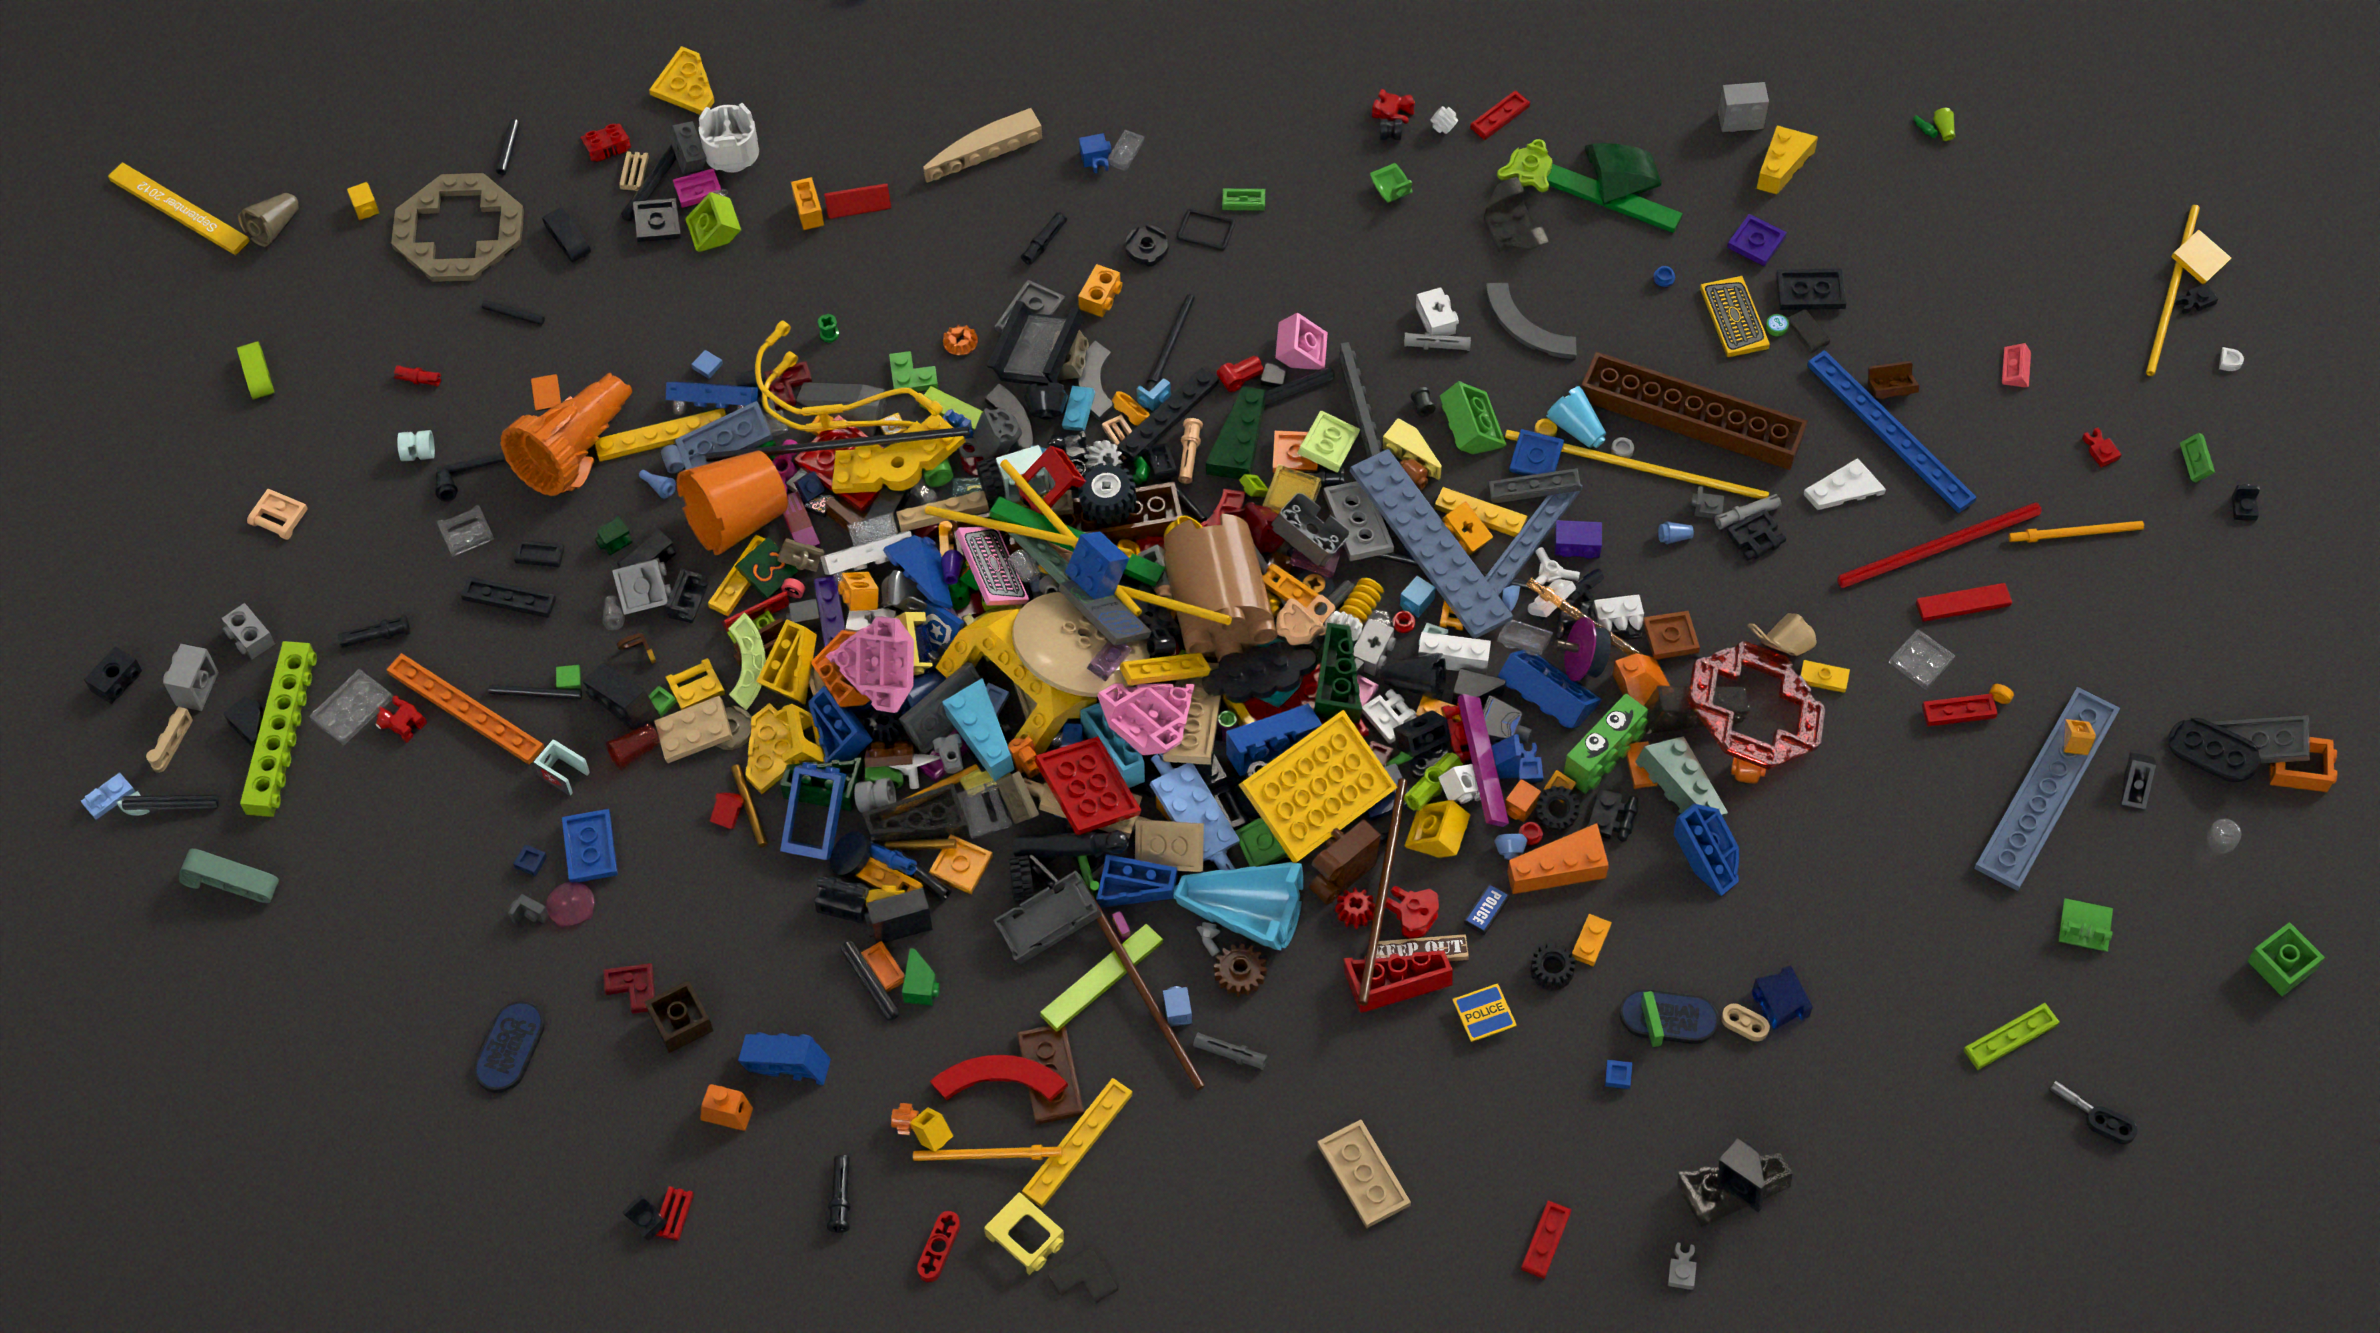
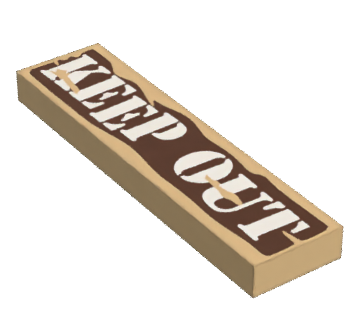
M1466 934L1379 941L1376 958L1390 957L1391 954L1410 956L1415 952L1444 950L1449 961L1468 960Z

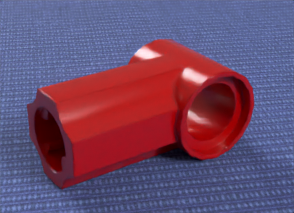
M1252 356L1235 365L1226 363L1217 370L1216 374L1228 392H1235L1243 386L1245 381L1262 374L1264 368L1260 359L1257 356Z

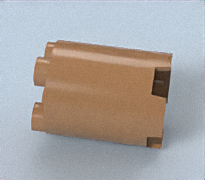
M1221 514V525L1207 526L1196 529L1192 520L1189 519L1173 528L1164 537L1166 550L1164 565L1173 600L1232 617L1230 625L1176 611L1186 653H1202L1204 657H1216L1217 663L1227 654L1236 652L1243 654L1248 648L1269 643L1277 637L1273 614L1249 526L1243 519L1229 514Z

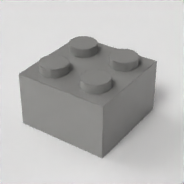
M1765 82L1723 85L1718 108L1722 132L1764 129L1769 105Z
M180 644L178 651L173 654L169 671L164 674L163 684L176 706L202 711L219 672L207 649Z

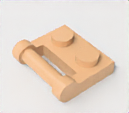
M267 489L249 514L247 523L252 526L258 525L288 540L292 536L293 529L308 508L304 503ZM265 513L284 521L285 524L281 526L261 516Z

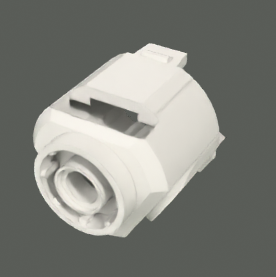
M743 103L739 104V106L722 105L711 110L709 107H705L699 117V134L703 151L707 157L706 162L715 170H723L725 172H738L751 166L759 155L758 138L751 112Z

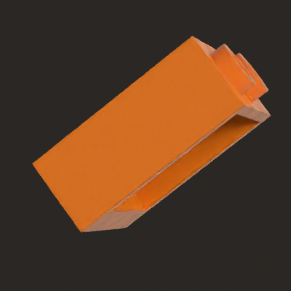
M2310 737V752L2323 754L2324 775L2285 770V762L2270 763V785L2328 792L2331 785L2335 784L2337 780V770H2334L2337 750L2333 748V740Z

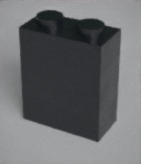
M923 888L866 903L868 912L864 913L870 938L875 937L876 944L880 941L886 943L933 930Z

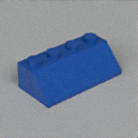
M1529 648L1511 653L1497 676L1505 680V686L1522 693L1521 696L1525 700L1535 702L1540 706L1542 712L1555 716L1559 719L1558 722L1566 728L1580 726L1602 701L1597 695L1578 682L1570 680L1565 673Z

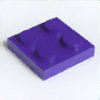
M1748 214L1729 240L1727 248L1765 267L1786 238L1787 232Z

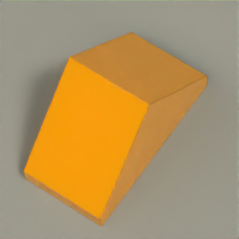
M2066 719L2064 752L2088 755L2096 737L2090 722Z

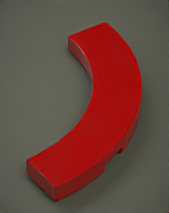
M1223 489L1219 504L1207 521L1202 522L1201 526L1221 525V514L1227 511L1242 509L1246 492ZM1147 536L1144 550L1155 546L1157 543H1160V547L1165 550L1164 537Z
M988 1055L969 1059L951 1066L930 1080L931 1085L946 1101L960 1091L974 1086L975 1083L988 1080L990 1082L1014 1081L1022 1083L1043 1095L1050 1102L1069 1086L1060 1075L1050 1068L1033 1060L1011 1055Z

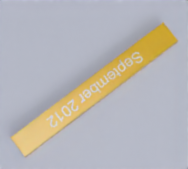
M123 162L108 175L111 182L235 256L250 242L246 235Z

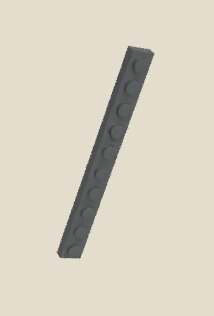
M1349 342L1340 343L1339 360L1358 428L1361 429L1360 435L1368 459L1382 452L1380 440H1377L1375 436L1377 433L1376 424L1371 422V406L1366 404L1365 386H1361L1360 383L1361 371L1355 365L1356 353L1354 350L1351 351ZM1385 520L1390 537L1397 536Z

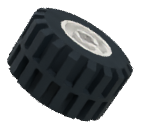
M1110 462L1107 465L1099 463L1096 468L1094 466L1090 467L1089 472L1085 471L1083 473V478L1086 482L1080 488L1078 487L1080 505L1084 515H1089V520L1091 521L1097 519V524L1101 525L1103 522H1107V525H1112L1114 521L1120 523L1121 518L1127 519L1129 513H1133L1134 505L1137 502L1135 482L1132 474L1129 475V471L1126 468L1122 470V465L1117 464L1113 466V463Z

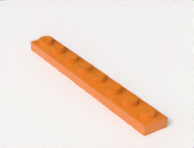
M401 653L386 669L390 676L530 765L543 751V743Z

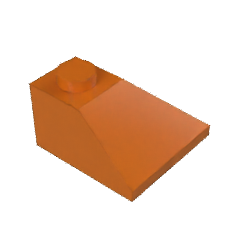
M1636 653L1615 661L1613 677L1623 696L1625 693L1644 707L1675 696L1658 662L1653 657Z

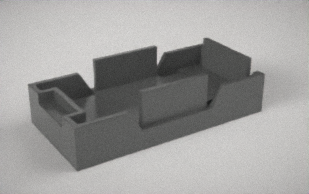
M1074 871L1057 881L1052 889L1049 887L1021 903L1020 907L1009 910L993 921L1007 942L1014 960L1021 965L1102 916V913L1081 875Z

